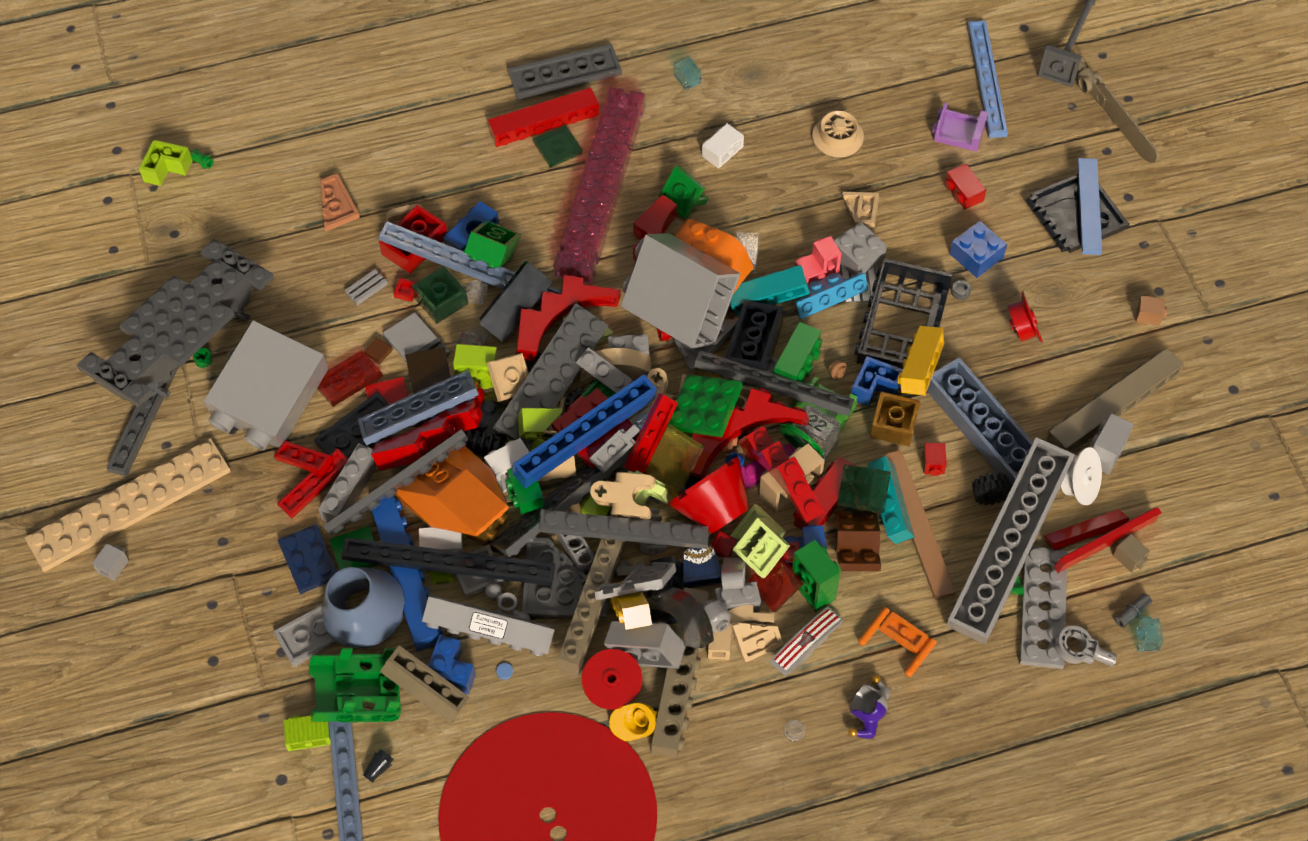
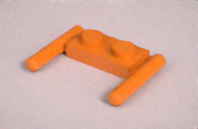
M887 607L882 608L858 639L860 645H865L879 628L881 632L912 653L917 654L904 671L907 677H911L937 643L933 638H929L927 634L896 613L890 612Z

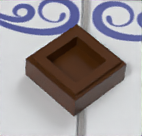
M376 337L364 350V353L381 364L392 352V347Z

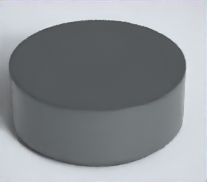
M958 280L953 283L951 294L954 298L964 300L970 296L971 286L968 282Z

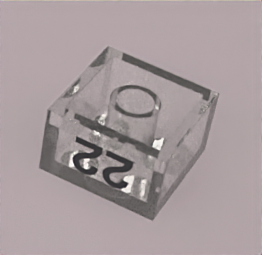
M806 404L803 409L806 410L810 418L808 425L793 423V426L806 433L820 446L824 454L822 458L825 462L838 445L841 424L835 418L821 413L818 408Z

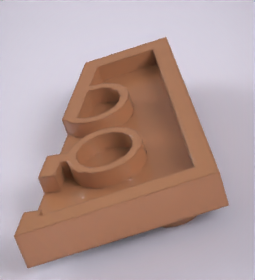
M338 173L320 180L325 232L360 218L359 212Z

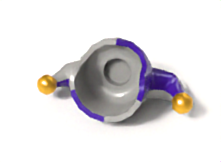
M878 675L873 676L871 679L872 683L877 685L878 690L864 684L856 692L850 703L849 712L862 720L864 729L857 730L854 727L850 728L848 731L850 737L857 736L864 739H873L876 735L878 721L887 713L890 689L881 681Z

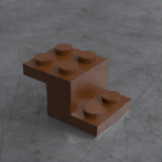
M847 510L835 512V553L841 571H881L879 555L880 527L877 512H851Z

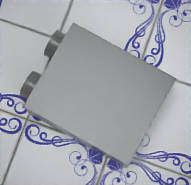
M669 233L646 234L636 247L635 255L637 261L633 273L624 282L623 291L625 296L621 307L690 348L715 345L741 273Z
M252 321L204 400L211 415L208 420L209 423L226 433H230L233 426L246 432L244 440L260 450H266L269 444L280 448L283 442L287 440L328 370L324 354L260 323Z

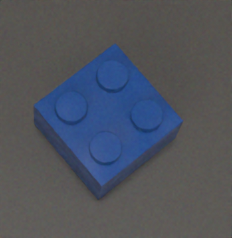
M978 221L952 241L950 255L978 278L1004 258L1007 244L981 221Z

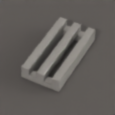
M374 269L347 288L345 294L358 306L388 285V282Z

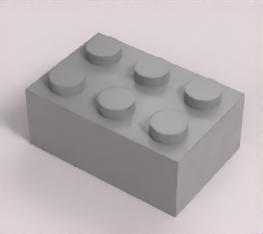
M619 621L611 622L604 642L608 649H618L629 653L635 658L639 666L679 669L686 645L670 628V625L658 622V624L651 623L652 625L626 630L623 623H619Z

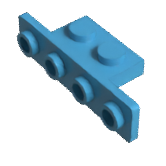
M862 272L845 279L840 274L833 273L822 280L811 282L808 285L810 294L795 302L798 316L803 319L867 291L868 285L865 274Z

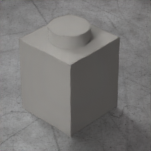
M106 543L92 564L97 573L115 581L129 560L123 548L117 545L113 547Z

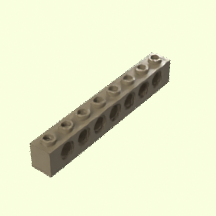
M601 539L558 657V671L579 676L606 598L596 600L594 592L602 584H612L626 541Z
M684 588L682 599L686 601L685 621L677 622L675 633L686 645L685 650H690L692 653L688 655L683 654L679 669L667 668L651 745L652 754L678 758L679 751L684 749L685 738H682L683 730L687 731L689 718L686 717L687 710L691 711L693 698L690 697L691 690L695 691L697 678L694 677L695 670L699 671L701 658H698V653L703 651L705 643L702 633L707 632V628L700 621L699 615L693 616L690 613L693 611L700 612L702 604L709 600V592ZM692 630L696 633L694 635H688L686 632ZM681 669H685L688 671V673L680 674L678 673V671ZM682 689L684 693L676 694L674 690ZM672 709H678L680 713L671 714L669 711ZM668 729H674L676 733L673 735H669L665 731Z

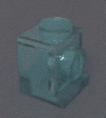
M1140 618V624L1136 627V638L1140 640L1137 652L1159 651L1163 644L1159 618Z

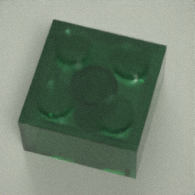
M445 266L412 285L414 299L436 324L468 305L466 290Z
M844 465L837 505L884 513L891 472Z

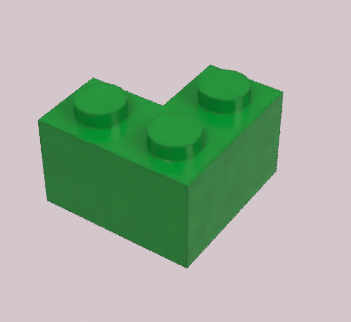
M508 469V478L505 479L508 497L512 500L514 507H518L521 514L545 507L544 497L538 481L524 489L512 474V469Z

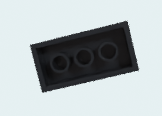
M744 301L725 358L768 372L783 325V307Z

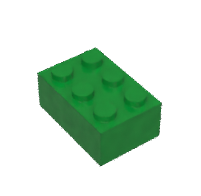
M485 220L471 231L464 253L473 260L487 262L486 264L492 268H500L515 254L521 234Z
M799 322L774 368V374L805 383L806 375L810 376L813 370L812 364L814 360L818 361L822 350H820L823 342V339H820L821 330Z
M814 540L794 552L791 581L813 610L817 612L836 600L841 569L836 561H832L829 558L826 548Z

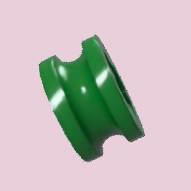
M200 348L193 355L196 366L200 368H206L212 363V356L206 348Z

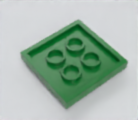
M687 375L676 400L678 405L667 425L668 430L723 437L743 384L741 381Z

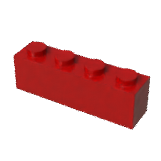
M840 456L836 462L832 461L827 468V474L818 479L816 488L813 491L825 513L805 523L796 509L793 514L795 517L794 526L801 530L802 527L812 524L824 526L859 479L861 468Z

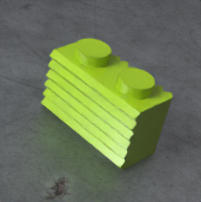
M294 715L289 717L288 720H283L285 746L288 751L331 745L329 722H311V716L302 717L300 715Z

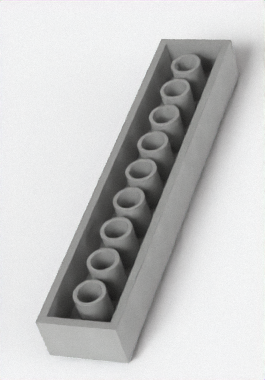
M1037 437L1035 438L948 619L947 627L986 645L1075 454Z

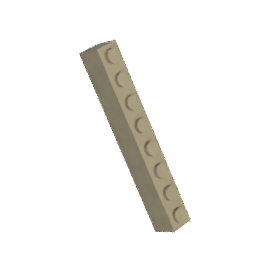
M1168 348L1161 353L1159 351L1151 357V360L1147 363L1145 361L1142 362L1133 373L1128 372L1120 382L1111 384L1106 392L1103 394L1101 392L1098 393L1089 404L1084 403L1075 414L1067 415L1061 424L1053 425L1048 430L1049 434L1046 442L1071 453L1099 432L1103 420H1108L1111 413L1118 417L1123 416L1180 375L1184 364Z

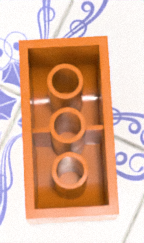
M687 219L674 235L678 239L741 273L734 293L754 268L745 247L728 233L696 220Z

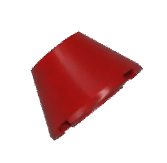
M736 457L681 495L675 497L668 504L697 525L708 526V532L713 534L750 509L739 458Z

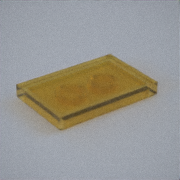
M669 425L644 474L650 475L665 484L668 493L675 498L681 494L704 446Z

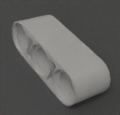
M556 534L558 541L574 565L585 575L589 574L594 561V554L583 536ZM572 544H579L577 547H571ZM582 560L589 561L588 563H581Z
M741 557L723 558L721 571L723 590L745 588L746 562Z

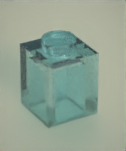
M688 57L674 64V77L687 90L701 83V70Z

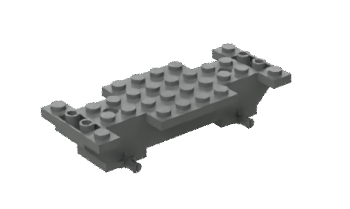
M213 239L201 250L202 256L212 261L207 268L189 284L176 276L170 278L119 325L120 330L131 338L106 361L90 352L77 364L78 370L93 378L94 382L123 400H128L137 407L156 394L167 399L170 396V391L164 389L163 386L171 378L170 372L177 365L181 367L232 319L239 317L247 322L250 319V314L244 312L243 309L251 302L250 294L253 287L262 290L274 279L273 273Z

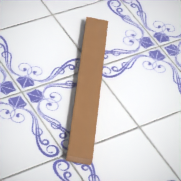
M902 451L882 454L881 458L886 456L895 465L915 536L912 538L934 599L938 600L954 596L956 591Z

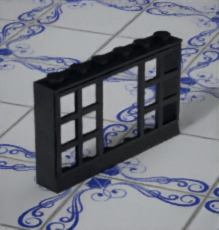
M884 258L883 265H879L876 276L879 279L878 281L874 280L872 292H875L874 297L870 296L867 307L870 308V311L865 312L863 323H866L865 328L861 327L859 339L862 340L861 344L857 343L854 355H857V363L864 364L868 356L903 369V358H908V354L904 353L906 344H913V339L872 330L879 303L929 314L927 326L940 327L952 274ZM887 274L901 277L899 287L885 284ZM905 278L919 281L917 291L902 288ZM923 282L937 285L935 295L920 292ZM883 288L897 291L895 301L881 298ZM901 292L915 295L913 306L899 303ZM919 296L933 299L931 310L917 307ZM871 334L885 337L882 348L868 345ZM888 339L902 341L901 351L897 352L886 349ZM866 349H867V350H871V351L880 352V354L868 352V351H866ZM884 354L897 356L899 359L885 356Z

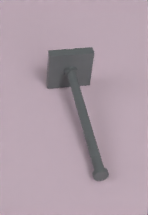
M1085 0L1084 8L1064 50L1050 45L1046 46L1038 74L1039 77L1073 87L1082 56L1071 53V50L1096 0Z

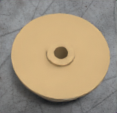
M832 111L815 125L812 139L817 149L822 153L832 157H846L856 153L861 148L864 141V133L853 115L845 111Z

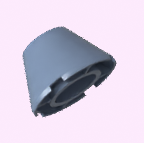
M364 567L342 569L330 578L326 586L322 605L324 627L337 643L345 647H363L364 649L378 645L389 638L402 621L405 604L403 590L392 575L381 569ZM361 589H369V594L361 605L354 609L344 610L347 599L354 592Z

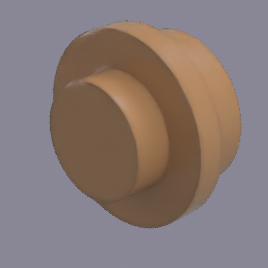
M836 360L830 365L828 372L831 378L837 380L844 377L847 372L845 362Z

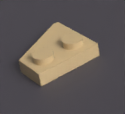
M730 623L744 662L784 646L778 626L775 624Z

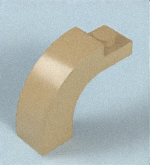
M608 348L595 352L633 380L638 379L642 375L647 376L651 371L650 357L640 351L628 348ZM580 369V381L582 383L588 384L596 380L585 370Z
M743 605L729 610L731 615L729 626L722 632L710 633L708 659H730V644L735 637L730 623L774 624V614L767 611L753 613V605Z

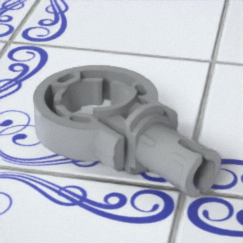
M1079 626L1065 627L1055 639L1056 651L1066 662L1072 664L1082 662L1092 664L1096 660L1110 667H1113L1116 662L1117 654L1100 648L1098 640L1091 638L1090 634ZM1069 636L1077 638L1080 642L1081 652L1066 651L1068 649L1066 641Z

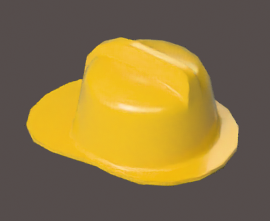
M633 703L623 706L620 709L614 710L611 714L609 721L610 729L615 736L623 741L647 737L655 729L658 711H654L650 705L645 703Z

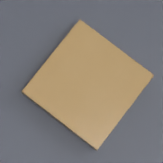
M523 353L487 363L498 402L513 398L529 374Z

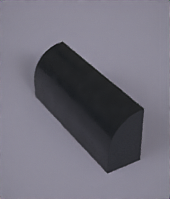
M524 261L476 322L504 343L517 327L521 309H531L552 281L531 263Z

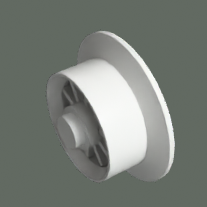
M1086 447L1079 455L1074 456L1061 485L1065 495L1075 496L1082 505H1090L1096 499L1101 485L1102 467L1100 457L1095 449Z

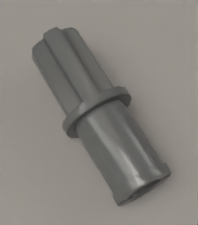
M1142 594L1133 603H1128L1127 608L1115 617L1114 620L1117 625L1125 628L1134 618H1139L1141 612L1152 604V599L1148 594Z

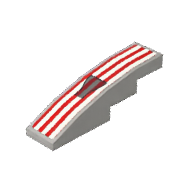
M829 607L825 608L786 643L769 663L784 676H787L807 660L813 651L824 643L833 631L842 625L844 619Z

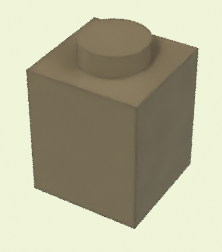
M1131 534L1117 546L1113 556L1130 572H1133L1137 568L1142 569L1147 564L1150 550Z

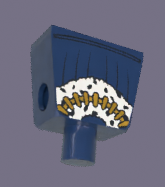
M707 546V549L691 548L683 550V589L722 583V569L713 546Z

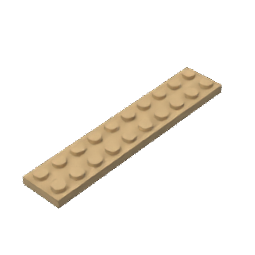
M210 438L26 536L25 540L43 572H46L231 471Z

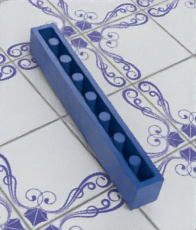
M642 375L513 463L512 474L523 488L526 489L655 400L657 388L645 375Z
M394 496L389 499L384 498L380 501V505L372 510L381 542L414 545L410 533L406 534L405 528H408L405 516L400 517L399 511H402L399 499L395 500ZM389 566L392 576L400 584L404 593L405 604L403 611L416 651L436 646L439 635H443L441 626L438 629L427 627L426 622H422L430 595L428 587H423L422 581H425L423 571Z

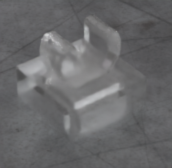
M478 280L469 281L464 296L465 301L484 304L488 284H483Z

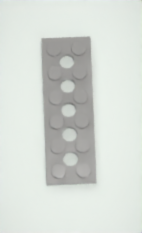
M1032 547L1024 563V595L1022 596L1020 664L1056 669L1064 668V660L1058 655L1055 648V639L1066 626L1067 569L1057 573L1054 565L1061 557L1068 554L1067 550ZM1047 565L1051 571L1048 573L1043 572L1040 566ZM1047 584L1050 590L1042 591L1039 585ZM1046 603L1050 609L1047 611L1041 610L1038 604ZM1039 622H1045V623H1047L1048 626H1049V629H1047V630H1042V629H1040V628L1038 627V623H1039ZM1043 641L1047 643L1048 648L1045 650L1040 649L1037 646V642Z

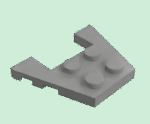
M622 561L616 567L618 576H628L622 583L600 585L594 592L596 600L640 591L662 589L676 572L675 563L653 562L652 566H645L643 561L635 562L636 565H630L629 561Z

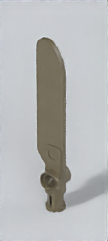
M1082 58L1077 72L1078 85L1083 93L1090 92L1144 160L1150 163L1158 162L1160 156L1157 149L1107 85L1103 83L1101 74L1098 71L1093 72L1091 68H1087Z

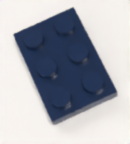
M317 524L278 539L300 594L327 584L330 578L337 573Z

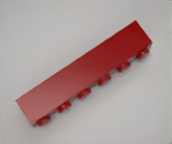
M590 87L488 119L489 133L496 147L505 146L518 140H524L534 135H540L553 129H559L578 121L593 118L599 115V103Z

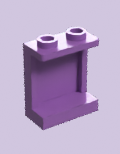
M944 103L943 109L939 108L937 114L939 122H935L932 133H935L934 141L977 151L988 112L981 111L979 117L948 110V103Z

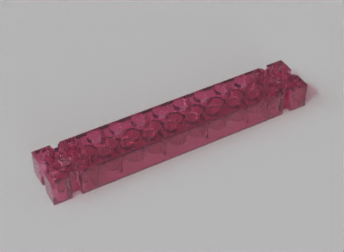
M609 87L606 104H604L560 243V251H558L554 262L555 277L563 278L564 275H574L583 278V282L593 284L596 265L599 264L640 127V118L643 117L645 111V93L631 91L630 94L624 92V89Z

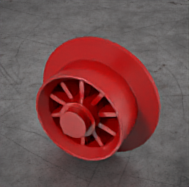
M1022 291L1021 300L1007 306L1012 318L1009 320L1013 331H1017L1021 342L1036 337L1043 343L1034 311L1030 308L1027 298Z
M607 649L596 653L588 660L583 669L581 680L585 695L594 705L607 710H616L629 705L635 700L641 690L643 678L641 668L633 656L622 650Z

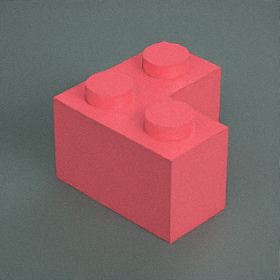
M831 236L820 238L813 243L812 254L795 260V266L802 265L807 283L810 285L811 282L822 280L830 274H839L842 253Z

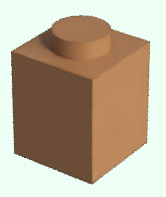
M1141 295L1137 306L1136 322L1160 326L1162 318L1166 319L1168 308L1164 307L1165 299Z

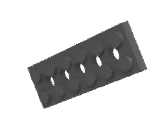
M612 44L511 67L508 68V74L517 100L619 76L622 75V69ZM596 62H602V63H604V64H602V65H597V64H595V63H596ZM579 66H585V67H587V68H585V69H579L578 67H579ZM562 70L569 71L568 73H561ZM545 74L552 75L549 78L543 77ZM532 78L534 81L528 82L526 79Z

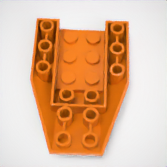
M466 446L458 451L454 449L448 454L449 457L441 463L437 461L431 465L432 469L423 475L421 473L418 474L410 485L406 487L403 485L397 489L398 492L395 495L400 502L429 526L478 536L484 532L488 526L509 509L493 470Z

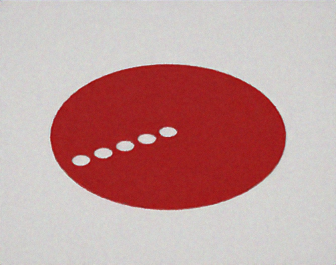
M547 712L524 715L506 721L483 734L456 762L446 781L440 800V841H553L550 837V832L556 826L563 827L567 832V836L563 841H654L658 818L655 790L650 775L637 753L626 741L615 736L606 726L591 719L568 713ZM550 807L555 810L556 818L553 822L545 823L540 819V812L544 808Z

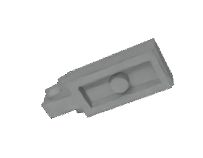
M635 424L627 432L624 429L619 430L589 458L590 461L604 474L635 443L633 437L640 430Z

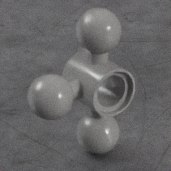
M491 583L486 587V596L489 599L498 600L496 612L530 620V616L526 612L518 611L517 599L512 593L502 594V588L497 583ZM506 603H511L513 605L510 608L503 607V605Z

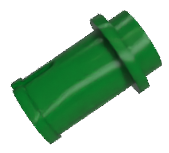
M197 149L190 153L192 161L200 164L203 169H210L213 166L214 160L212 156L205 155Z

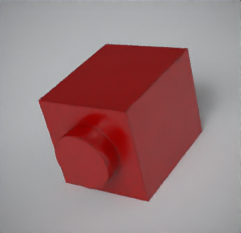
M925 443L923 449L924 474L932 476L945 474L947 466L945 443Z

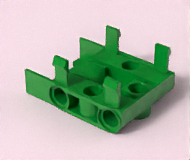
M341 648L339 655H311L309 674L315 679L316 707L311 711V722L354 723L393 722L398 720L401 714L399 685L380 672L396 648H384L383 654H352V648ZM361 667H367L369 670H363ZM383 686H389L392 690H387ZM363 706H369L372 710H366Z

